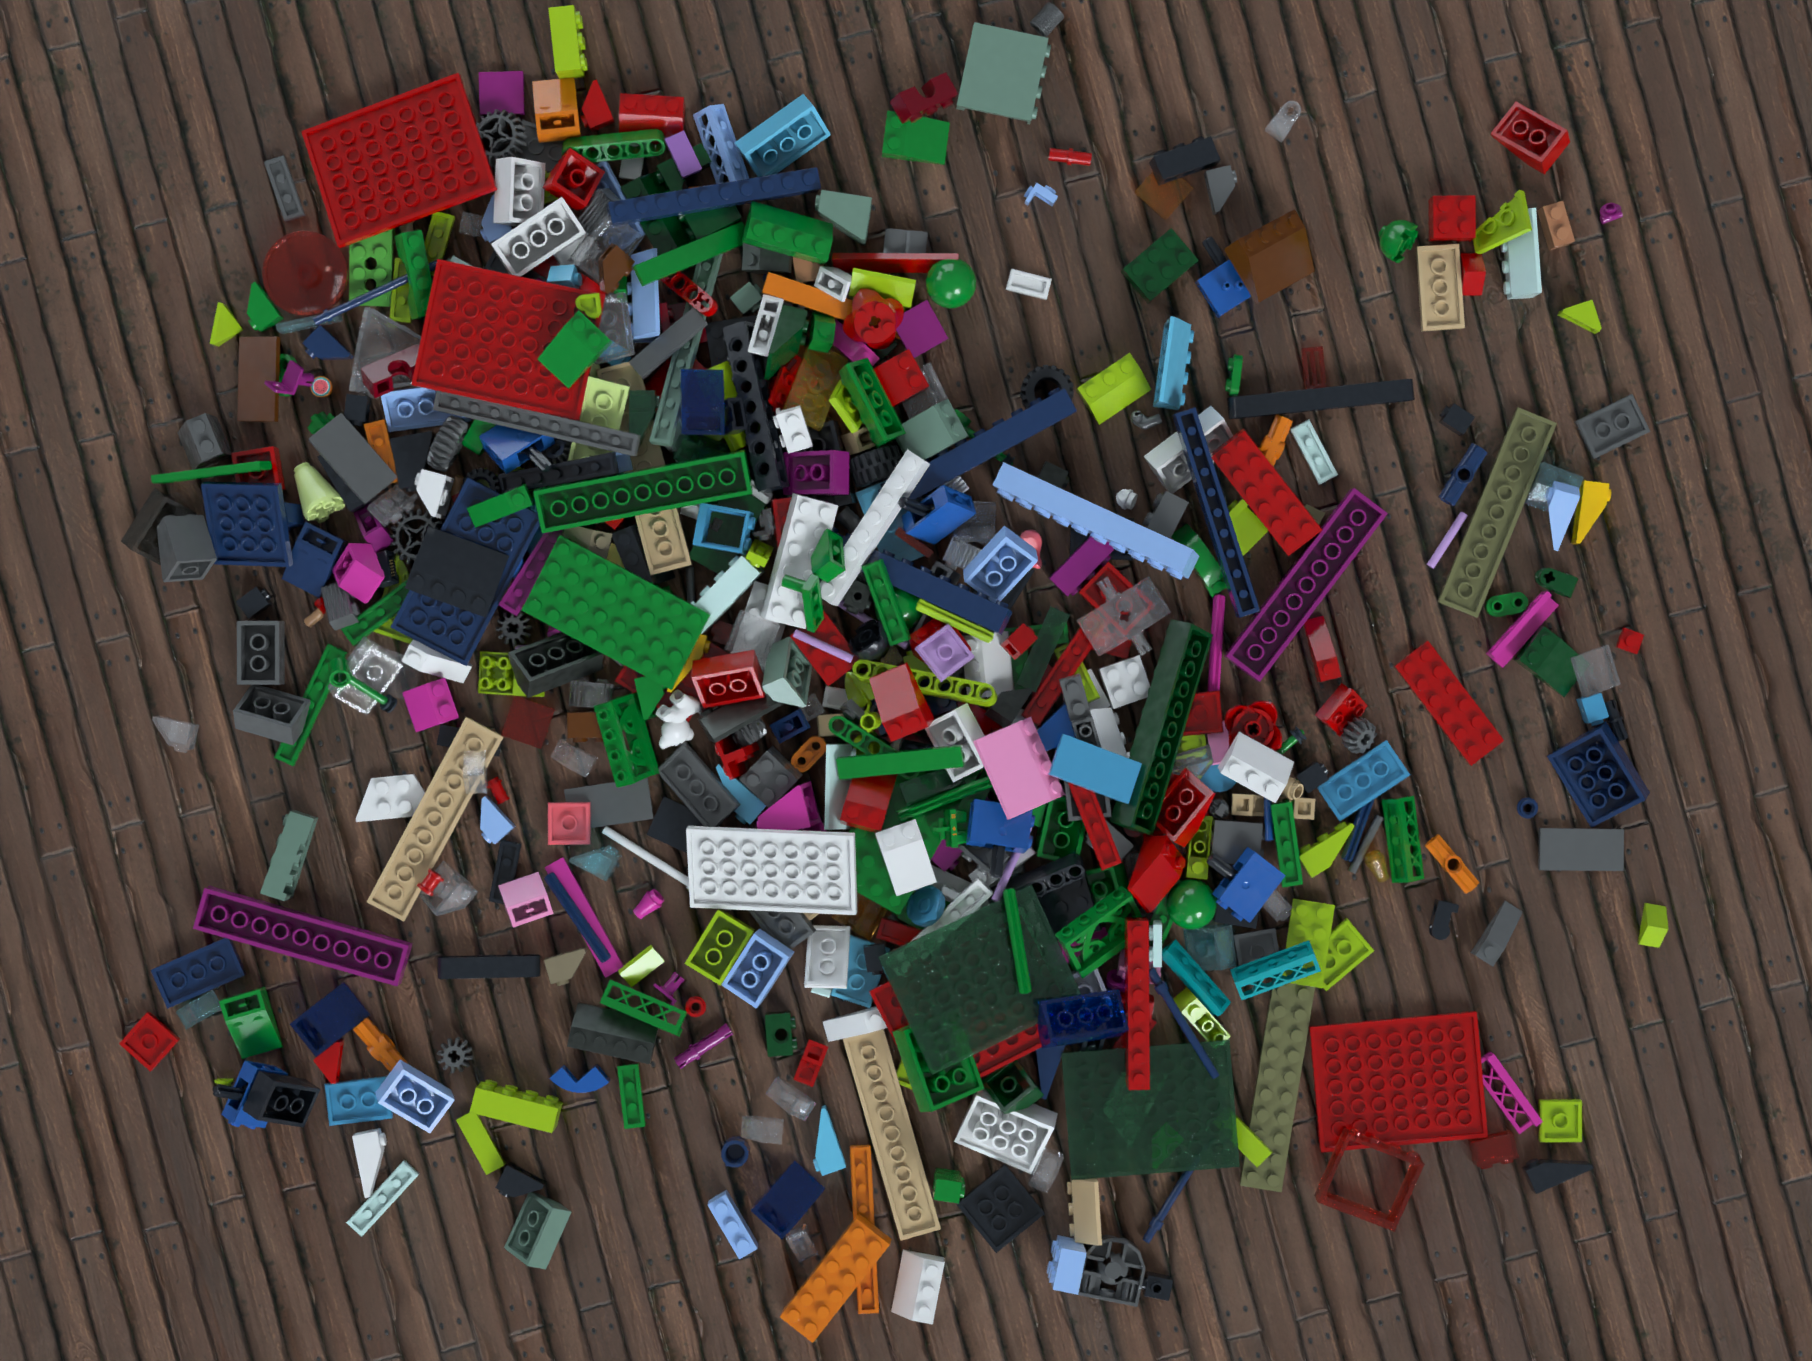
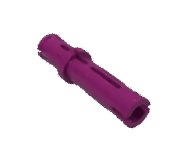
M725 1023L694 1045H689L687 1050L674 1057L678 1067L682 1069L695 1059H700L701 1055L733 1035L731 1028Z

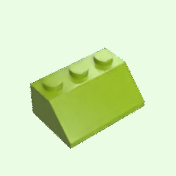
M853 268L849 298L853 299L860 289H871L878 292L884 299H896L903 305L904 312H906V309L909 310L912 306L916 280Z
M1128 353L1078 387L1076 392L1098 425H1100L1149 392L1151 388L1142 370L1132 355Z

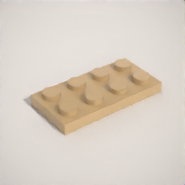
M1459 244L1416 247L1421 332L1464 329Z

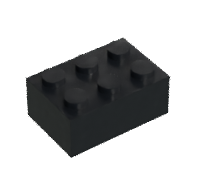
M259 1071L242 1110L258 1121L304 1128L320 1088L303 1078Z

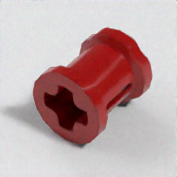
M429 868L427 876L417 886L426 894L433 896L434 889L440 882L444 881V878Z

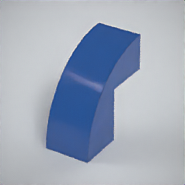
M598 1064L579 1080L565 1065L549 1078L562 1089L576 1093L595 1091L608 1084L611 1080Z

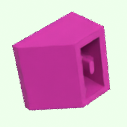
M349 543L332 569L338 586L363 603L369 602L385 578L384 571L381 569L372 544Z

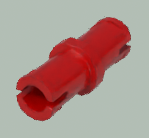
M1050 148L1048 160L1064 162L1067 165L1080 164L1090 166L1092 153L1073 151L1072 148H1069V150Z

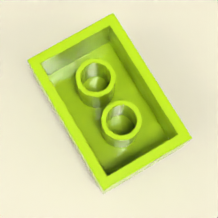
M574 5L548 8L556 74L559 79L585 77L584 71H588V64L585 54L582 53V50H586L585 38L582 32H580V29H583V19L580 11H576Z
M718 909L684 964L721 986L755 929L723 909Z

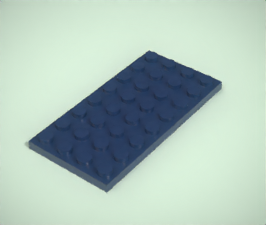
M467 477L441 530L509 555L488 616L485 618L409 590L390 627L465 666L469 663L513 578L516 568H518L540 526L538 513L529 508H524L475 528L467 508L500 493Z

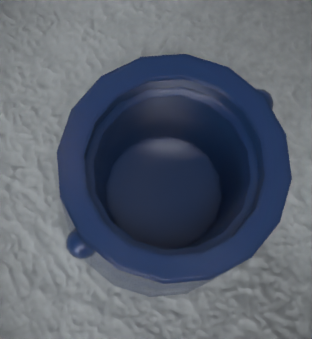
M739 1136L730 1137L723 1145L721 1151L722 1160L725 1166H742L749 1156L748 1142Z

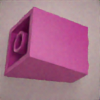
M811 781L796 786L758 816L757 829L799 830L820 823Z

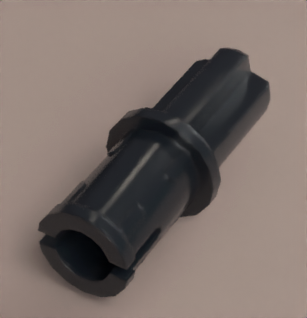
M1615 699L1605 702L1609 715L1607 723L1611 724L1615 737L1618 741L1627 739L1628 734L1622 722L1624 717L1620 715Z

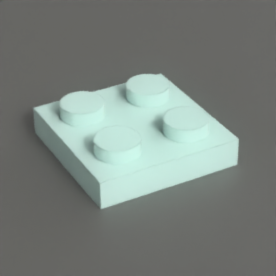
M1153 920V925H1149V940H1153V946H1149V962H1153V967H1162V920Z

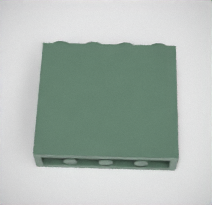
M974 22L956 109L964 111L966 108L1027 121V124L1030 125L1031 119L1036 120L1038 107L1034 106L1035 100L1041 97L1043 86H1039L1040 78L1045 77L1047 66L1043 65L1044 57L1049 58L1051 45L1047 44L1048 38Z

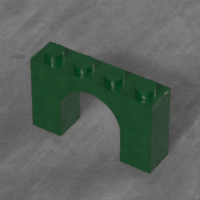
M702 143L692 147L702 170L710 167L712 161ZM673 158L656 166V173H654L658 183L664 185L666 192L682 190L683 183L690 177L682 179ZM736 206L678 215L677 218L686 225L685 232L689 240L696 241L739 223L742 216Z

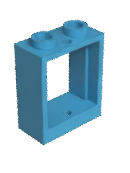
M701 503L693 545L746 555L752 543V539L749 536L750 531L755 527L756 518L753 517L754 513ZM712 511L745 517L739 548L706 542Z

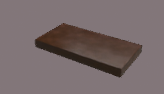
M239 337L237 421L278 422L279 393L272 391L264 382L265 380L279 382L280 337Z

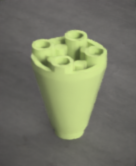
M308 462L294 468L295 482L305 519L308 521L317 520L318 523H322L329 519L330 514L345 507L343 499L336 489Z

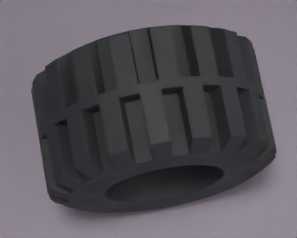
M1043 365L1042 367L1034 368L1024 378L1020 388V398L1022 399L1023 407L1025 406L1026 409L1031 407L1029 403L1036 400L1035 387L1043 380L1054 382L1060 390L1065 389L1072 401L1074 386L1073 382L1070 381V376L1066 375L1063 369H1058L1054 365Z
M887 445L850 459L849 469L855 486L865 487L887 480L902 458L898 446Z

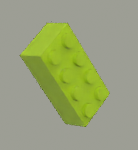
M485 1080V1082H481L476 1087L470 1113L553 1133L557 1127L563 1102L558 1101V1097L547 1095L546 1098L538 1096V1092L526 1090L525 1093L518 1091V1087L512 1085L498 1086V1083L492 1080Z

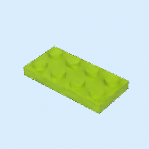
M1293 899L1286 949L1309 940L1321 971L1290 983L1323 988L1335 905ZM1313 961L1305 963L1302 968L1307 969L1314 966ZM1286 970L1282 975H1291L1293 970Z

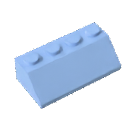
M657 248L632 254L631 258L635 261L632 266L634 267L639 263L657 257ZM633 269L630 272L631 282H627V295L632 297V303H628V316L632 315V323H629V336H633V343L653 342L660 335L658 280L642 287Z

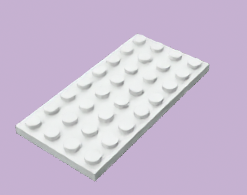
M688 826L686 828L690 908L843 915L857 914L855 833Z

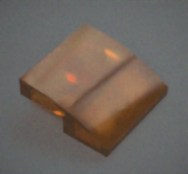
M857 893L856 915L833 914L831 917L845 926H850L852 931L870 940L882 917L886 914L887 909Z

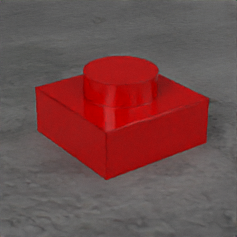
M1622 628L1616 648L1632 654H1638L1644 634Z

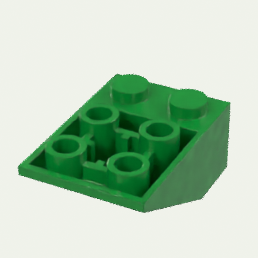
M265 986L219 1001L225 1023L242 1059L283 1047Z

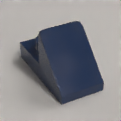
M801 709L769 725L779 744L810 728Z

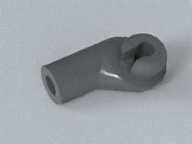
M1139 410L1133 411L1131 414L1132 423L1144 430L1162 423L1159 414L1147 417L1141 414Z

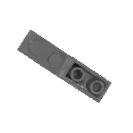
M1080 674L1059 679L1075 738L1101 748Z

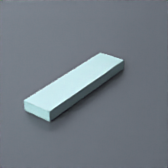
M403 1160L346 1223L362 1237L420 1173L407 1161Z

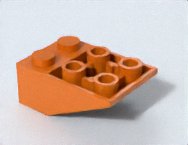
M575 78L532 81L539 143L581 137Z

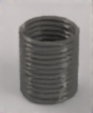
M1047 2L1043 9L1030 21V24L1041 36L1047 37L1060 21L1064 19V15L1055 5Z

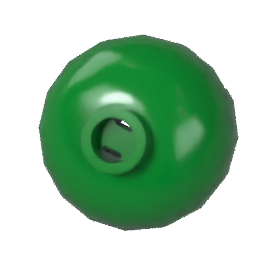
M1394 220L1387 226L1384 225L1378 235L1381 237L1379 245L1384 256L1395 263H1400L1404 259L1401 255L1406 249L1411 250L1417 238L1418 231L1415 229L1418 225L1407 220Z

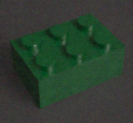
M1171 228L1124 267L1121 273L1146 303L1149 304L1194 266L1198 259Z

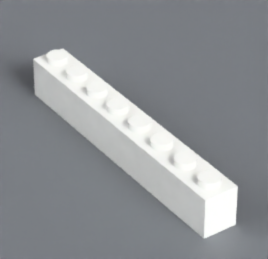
M907 449L843 547L846 570L828 583L823 580L821 581L822 599L831 605H839L862 570V566L865 565L901 510L899 506L900 498H909L930 463Z

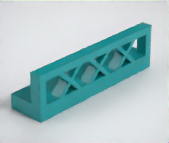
M1175 939L1162 948V959L1204 1007L1217 1017L1223 1014L1231 1001Z
M1309 940L1230 969L1241 1000L1321 971ZM1313 961L1314 966L1307 969L1302 968L1305 963ZM1286 970H1293L1291 975H1282ZM1265 978H1273L1271 982L1263 983V980ZM1249 984L1254 985L1252 989L1245 992L1242 991L1241 987Z

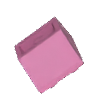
M539 872L498 885L513 928L554 914Z

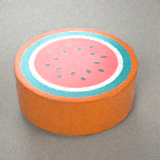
M318 376L314 378V382H311L313 383L310 387L311 392L319 398L328 397L333 390L332 382L326 377Z

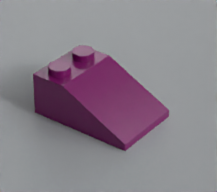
M827 450L784 453L790 486L783 488V495H792L793 493L799 495H849V452Z

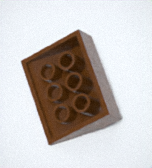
M1295 209L1243 236L1224 249L1256 304L1315 272L1306 228Z

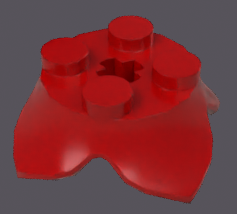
M860 289L853 298L852 312L844 320L843 332L852 340L864 342L873 349H886L895 339L896 329L903 320L904 307L896 299H884L874 290ZM872 316L880 318L875 326L869 324Z
M1256 701L1248 706L1236 705L1230 708L1225 715V727L1229 732V747L1238 732H1241L1274 751L1281 748L1282 734L1276 726L1278 716L1274 704L1269 701ZM1255 723L1257 732L1250 735L1247 727L1249 724Z

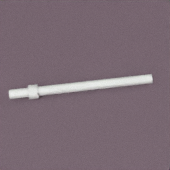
M608 826L604 828L603 834L685 884L686 888L689 889L688 876Z

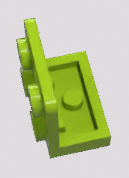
M1235 499L1227 508L1242 555L1244 556L1268 532V529L1247 507L1248 504L1243 499L1239 501Z

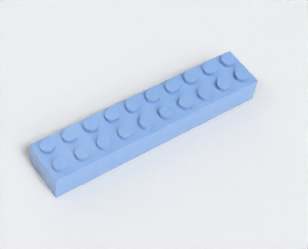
M1004 462L993 483V486L998 489L996 493L1000 494L1001 497L1011 502L1013 499H1016L1015 502L1019 503L1020 506L1031 510L1033 507L1038 514L1048 519L1050 516H1053L1052 519L1056 520L1057 523L1068 527L1070 524L1076 532L1085 536L1089 533L1094 540L1104 545L1106 542H1109L1113 549L1121 553H1125L1126 550L1131 557L1143 562L1146 559L1148 560L1147 563L1151 564L1150 566L1160 571L1165 568L1171 576L1181 580L1182 577L1189 579L1199 558V555L1193 549Z

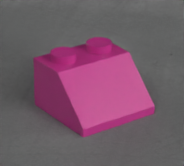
M445 678L402 692L415 732L459 718Z

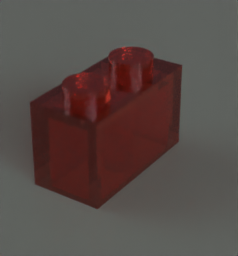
M1509 1130L1489 1134L1485 1138L1468 1139L1473 1163L1481 1169L1491 1168L1493 1164L1499 1162L1501 1164H1509L1514 1162L1513 1159L1519 1158L1514 1134Z

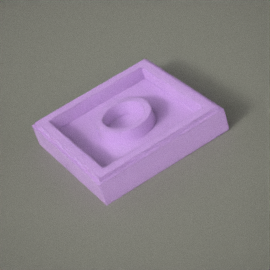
M949 623L915 648L940 682L975 657Z

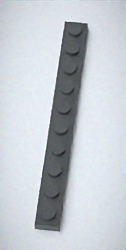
M436 391L433 410L631 456H637L641 436L587 422Z

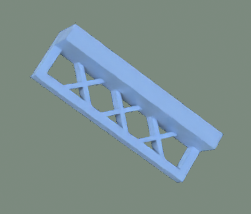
M724 104L710 105L693 114L703 146L712 161L710 166L716 184L724 183V174L728 177L729 182L749 179L743 158L735 144L736 138ZM705 114L708 119L707 127L703 124L701 118ZM710 135L714 136V147L710 144ZM717 155L721 156V167L717 164Z

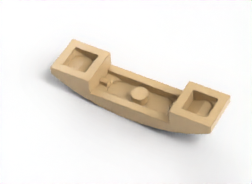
M1232 794L1231 815L1264 816L1263 796ZM1280 796L1276 803L1282 802V799L1285 797ZM1300 797L1297 800H1291L1294 819L1314 820V798Z

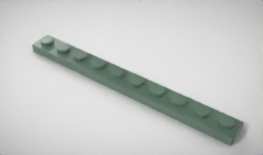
M723 254L698 263L695 268L692 281L711 297ZM693 291L689 298L694 299L698 295V291ZM704 300L701 302L704 307H709V304ZM687 302L683 315H685L690 309L693 308ZM697 311L702 316V318L706 320V316L702 315L699 311ZM703 329L672 354L649 440L651 444L672 447Z

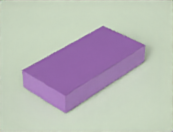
M685 131L665 138L664 141L682 179L702 171V167Z

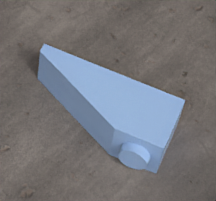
M1554 481L1552 487H1548L1545 499H1547L1553 548L1558 551L1580 499L1579 487Z

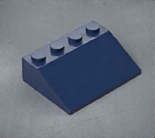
M1606 721L1547 756L1590 827L1645 801L1650 794Z

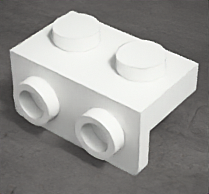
M801 406L782 411L780 407L776 408V415L773 416L776 428L781 430L782 435H779L782 447L787 448L788 454L813 447Z

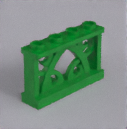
M637 692L622 695L595 705L594 710L616 787L632 785L660 773L645 720H643ZM623 729L625 731L626 738L628 741L629 751L626 748L625 741L623 738Z
M1123 886L1115 889L1055 934L1070 962L1071 968L1082 979L1125 948V917L1130 912L1132 917H1142L1132 894ZM1126 904L1125 910L1122 913V906ZM1113 922L1108 930V935L1101 940L1091 939L1099 923ZM1073 942L1081 943L1078 946H1071ZM1080 951V955L1076 958L1074 952Z

